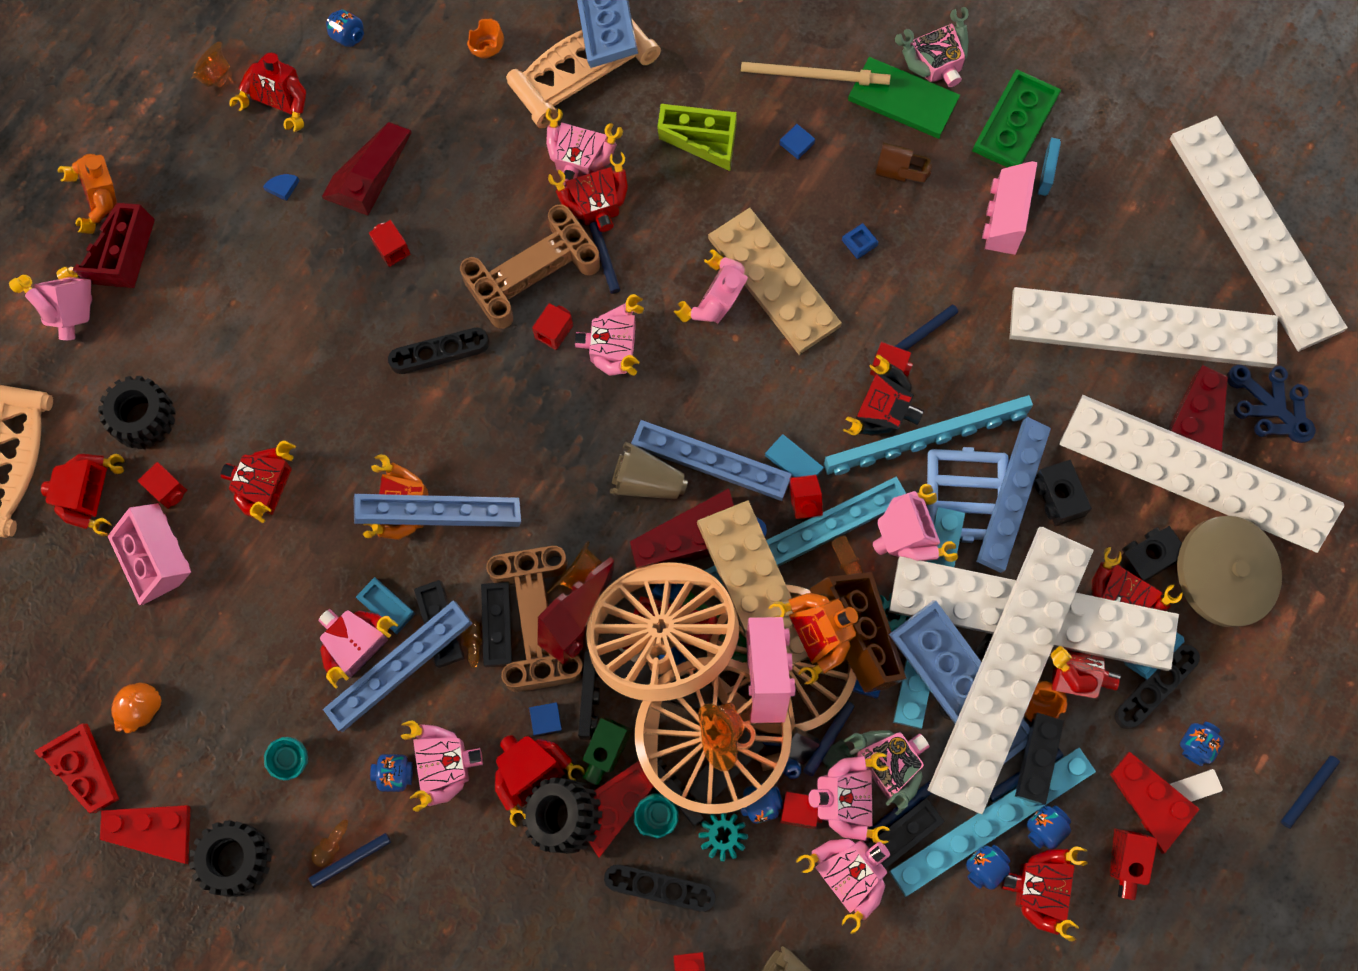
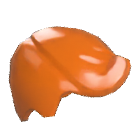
M146 683L129 684L120 689L113 700L111 708L115 730L131 733L135 732L139 727L147 725L161 706L162 700L159 692Z

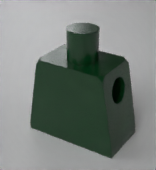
M600 718L583 757V761L589 763L583 779L599 785L605 771H614L633 729L610 718ZM601 748L607 751L606 760L601 759L599 756Z

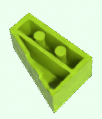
M661 104L657 127L660 140L730 171L737 112Z

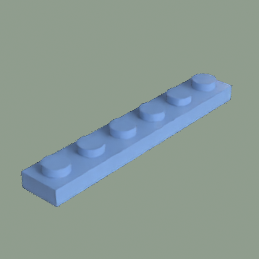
M1029 417L1022 421L976 561L1000 573L1006 570L1051 430L1050 427Z
M643 420L640 421L631 442L655 456L780 501L784 498L792 476L791 473Z
M354 494L353 499L354 524L519 527L521 524L519 498Z
M452 601L323 709L338 731H345L473 623L457 602Z

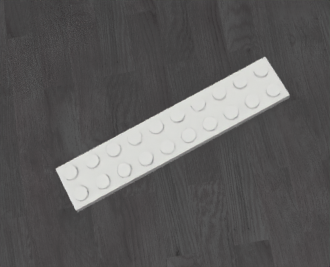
M1214 116L1173 133L1170 141L1274 313L1278 316L1280 323L1297 351L1299 352L1344 332L1348 327L1219 118Z
M1015 287L1012 294L1009 339L1274 368L1277 365L1278 316Z
M1082 395L1059 444L1228 516L1246 519L1266 532L1317 553L1344 508V503L1085 395Z
M1044 527L1038 528L928 787V791L983 814L1094 551L1093 549Z
M900 556L898 558L888 612L912 617L935 600L955 626L994 634L1016 580L925 561H916ZM1075 593L1053 647L1062 646L1066 650L1169 671L1172 667L1179 614Z

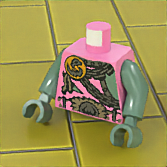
M966 7L961 8V18L957 17L956 9L951 11L950 17L952 21L956 22L955 27L953 24H950L914 39L913 32L910 29L904 30L905 41L901 34L896 35L895 42L897 45L903 46L904 58L912 72L925 77L931 83L944 78L948 87H954L961 82L962 78L958 72L962 70L964 61L967 58L969 43L967 25H964V20L968 18V9Z
M890 730L868 731L863 734L854 733L844 740L845 743L850 741L854 744L855 748L850 751L851 755L858 752L857 757L865 756V759L871 758L876 752L887 755V757H879L876 761L878 767L889 766L887 770L879 771L873 767H867V770H872V778L888 799L886 805L888 806L891 802L895 803L898 806V811L895 814L899 815L918 791L923 778L920 769L924 766L918 755L930 747L928 742L920 733L909 741L905 739L901 732L894 734Z

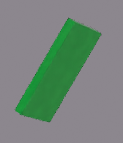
M869 57L862 70H871V73L891 75L890 85L870 83L869 86L859 85V82H856L848 96V101L939 139L960 98V94Z
M1016 69L977 139L972 152L1007 168L1022 164L1062 89Z

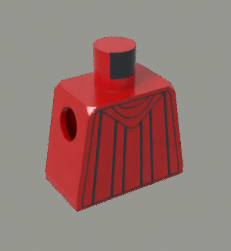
M1114 829L1110 876L1120 880L1118 897L1136 900L1138 884L1149 885L1157 838L1143 833ZM1133 864L1132 870L1129 871L1130 865Z

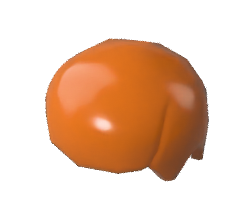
M481 19L476 30H469L467 46L471 54L482 59L496 55L504 45V35L501 27L493 19Z
M1041 681L1037 683L1024 716L1030 722H1032L1033 714L1036 712L1058 719L1061 713H1066L1068 704L1066 693L1052 690L1051 682Z

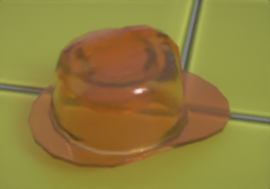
M216 42L205 51L196 63L193 76L190 79L195 78L207 87L214 84L218 87L224 85L227 81L226 74L230 69V65L221 52L222 42Z
M589 541L585 543L571 566L557 579L547 593L552 591L558 584L572 588L578 581L584 584L589 573L603 563L587 549Z
M712 703L704 704L698 713L704 754L714 768L720 771H728L734 767L737 761V741L741 738L744 731L743 720L733 703L719 706Z

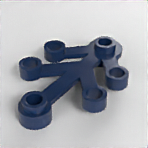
M1235 365L1229 370L1226 376L1228 377L1227 382L1231 387L1246 388L1264 404L1252 405L1248 401H1240L1234 408V414L1238 418L1245 419L1248 416L1278 417L1285 423L1273 424L1268 419H1262L1254 427V431L1258 436L1288 435L1292 441L1297 443H1306L1314 437L1315 426L1311 420L1306 418L1304 399L1309 394L1306 386L1297 384L1289 392V396L1293 400L1294 415L1286 409L1284 381L1288 377V372L1284 367L1277 366L1269 373L1273 397L1251 378V373L1246 366ZM1237 371L1241 372L1244 378L1239 377ZM1275 372L1280 373L1282 378H1277ZM1295 390L1301 391L1302 397L1296 395ZM1240 406L1245 407L1247 413L1241 412ZM1260 425H1265L1268 431H1263ZM1298 426H1302L1306 432H1301Z

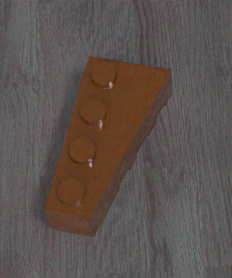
M872 572L830 576L810 588L811 593L826 596L829 601L839 599L844 608L852 607L856 610L858 621L852 624L856 631V636L849 641L850 648L846 659L864 693L885 690L907 679L895 642L889 636L891 629Z

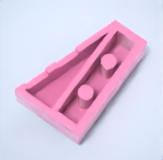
M783 617L748 618L746 631L747 664L750 670L751 681L749 696H752L750 723L785 722L790 696H795L794 678H789V671H792V654L787 653L786 646L790 644L789 629H784Z

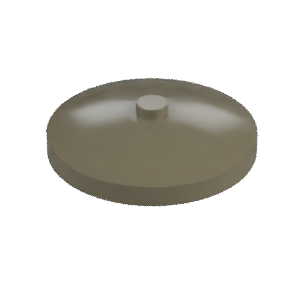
M1219 516L1203 521L1195 526L1185 537L1181 545L1177 562L1180 587L1190 606L1201 617L1219 626L1240 627L1261 620L1272 610L1281 590L1282 569L1273 543L1258 526L1240 517Z

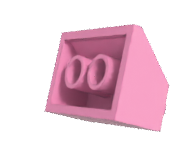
M1031 161L1001 169L998 179L993 178L990 193L995 195L994 200L989 201L986 216H990V223H985L982 239H986L985 249L1016 254L1026 232L1037 162Z
M159 503L130 507L108 535V539L139 605H144L179 587L191 573L189 563L184 558L178 545V540L173 535L167 517L162 512Z

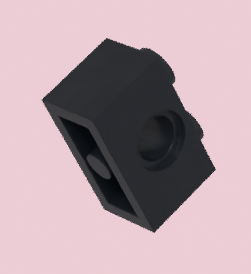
M1071 459L1039 470L1034 480V486L1037 493L1043 496L1046 503L1044 505L1045 513L1050 520H1053L1055 526L1085 517L1092 508ZM1055 489L1062 490L1066 498H1059L1055 494Z
M1170 526L1163 530L1156 527L1144 535L1145 541L1138 544L1135 540L1122 548L1124 552L1121 555L1122 559L1120 562L1122 568L1141 580L1147 581L1177 563L1182 542ZM1146 549L1154 551L1156 559L1149 558L1146 554Z

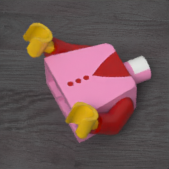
M331 609L325 611L318 621L327 629L320 637L323 643L320 652L323 667L327 673V680L334 688H338L336 682L340 678H344L346 681L349 679L348 676L351 678L388 641L386 637H391V634L388 633L391 626L398 627V624L389 616L383 617L372 612L359 610L353 614L347 610L338 617Z

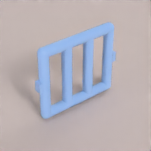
M963 447L962 451L929 450L927 484L932 486V493L937 495V501L932 505H927L933 524L938 507L963 513L992 514L995 504L938 501V486L998 489L999 494L1009 464L1008 455L998 452L974 451V448ZM938 460L998 463V478L938 475ZM962 528L961 542L973 543L974 540H984L987 529Z

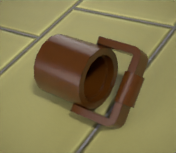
M883 142L875 175L905 182V179L926 182V179L930 177L932 172L931 159L912 154L913 149ZM910 164L921 166L922 170L917 171L908 168Z

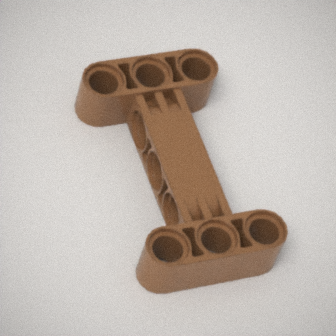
M555 205L549 210L548 220L553 234L488 272L483 263L475 257H469L462 261L460 272L464 283L495 327L504 329L513 322L514 316L508 299L569 262L573 261L578 270L584 275H593L599 271V251L568 207ZM558 219H565L562 223L555 222ZM572 238H579V239H580V240H578L577 242H570V241H569V240L572 239ZM586 257L594 258L590 262L583 261ZM471 271H479L474 276L468 275ZM486 290L492 291L490 295H481ZM499 310L506 311V313L501 316L495 315V313Z
M558 546L499 554L491 557L487 562L486 569L494 583L509 582V584L515 583L526 660L507 664L503 668L501 676L506 687L513 692L574 683L583 677L584 666L578 655L574 658L570 657L562 664L537 645L538 616L548 607L544 578L562 575L568 567L565 552ZM553 556L562 558L557 566L548 565V560ZM527 560L533 561L534 566L531 570L524 571L521 569L523 562ZM497 566H507L506 572L503 575H495L494 570ZM569 662L578 664V669L573 674L564 672V667ZM541 667L551 669L549 676L544 679L536 677L537 670ZM515 671L522 672L523 677L519 683L512 684L509 682L511 673Z

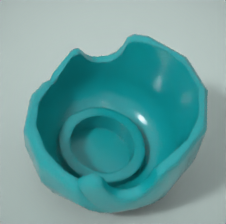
M282 737L271 742L264 754V766L269 774L283 781L298 777L303 773L308 763V751L302 742L292 737Z
M659 793L650 794L642 798L634 811V823L643 836L662 838L673 832L679 821V809L676 804Z

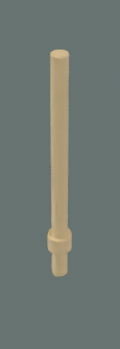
M742 62L741 72L859 82V85L869 86L870 83L890 85L891 78L889 74L871 73V70L854 72Z

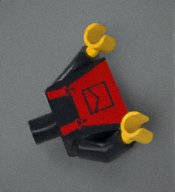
M876 355L881 360L879 366L873 367L870 365V368L876 373L856 419L852 417L846 418L847 421L852 422L850 429H843L846 433L870 436L888 434L894 429H899L903 419L916 425L921 420L924 410L910 405L914 393L911 392L912 384L901 369L889 363L881 355Z

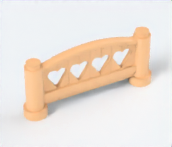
M632 19L638 54L590 68L587 59L576 55L579 51L585 50L583 32L580 30L549 48L526 71L511 70L507 74L506 79L508 85L532 114L534 123L538 128L542 129L550 125V121L546 118V110L548 108H551V118L556 119L558 111L554 106L634 57L642 65L651 64L660 55L661 48L653 39H649ZM572 58L575 60V73L571 74L559 70L556 66L564 63L566 59ZM546 71L554 72L553 87L539 83L535 79L538 76H543Z
M0 385V444L13 439H19L20 441L19 446L15 448L17 454L14 458L8 459L0 452V467L12 464V470L8 473L9 481L5 484H0V489L5 491V495L0 499L2 502L0 507V537H12L17 529V523L11 519V516L21 502L36 467L41 441V413L45 410L50 411L53 405V397L48 395L47 392ZM26 414L27 420L23 423L24 430L20 434H15L3 423L13 417Z

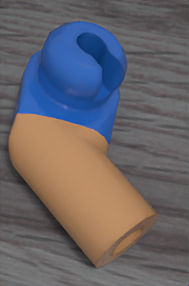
M780 753L763 757L777 763ZM788 758L782 773L790 779H796L801 774V765L799 762ZM760 762L762 771L773 769L772 767Z

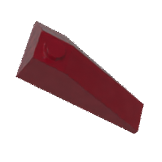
M388 122L332 176L322 198L369 216L412 133L411 130Z
M608 558L591 571L584 584L580 581L575 583L572 587V592L568 596L563 593L559 595L538 616L537 645L562 664L570 657H576L582 649L587 623L600 595L608 587L613 576L614 560L612 558Z

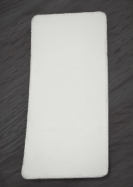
M1214 769L1170 784L1191 802L1223 790Z

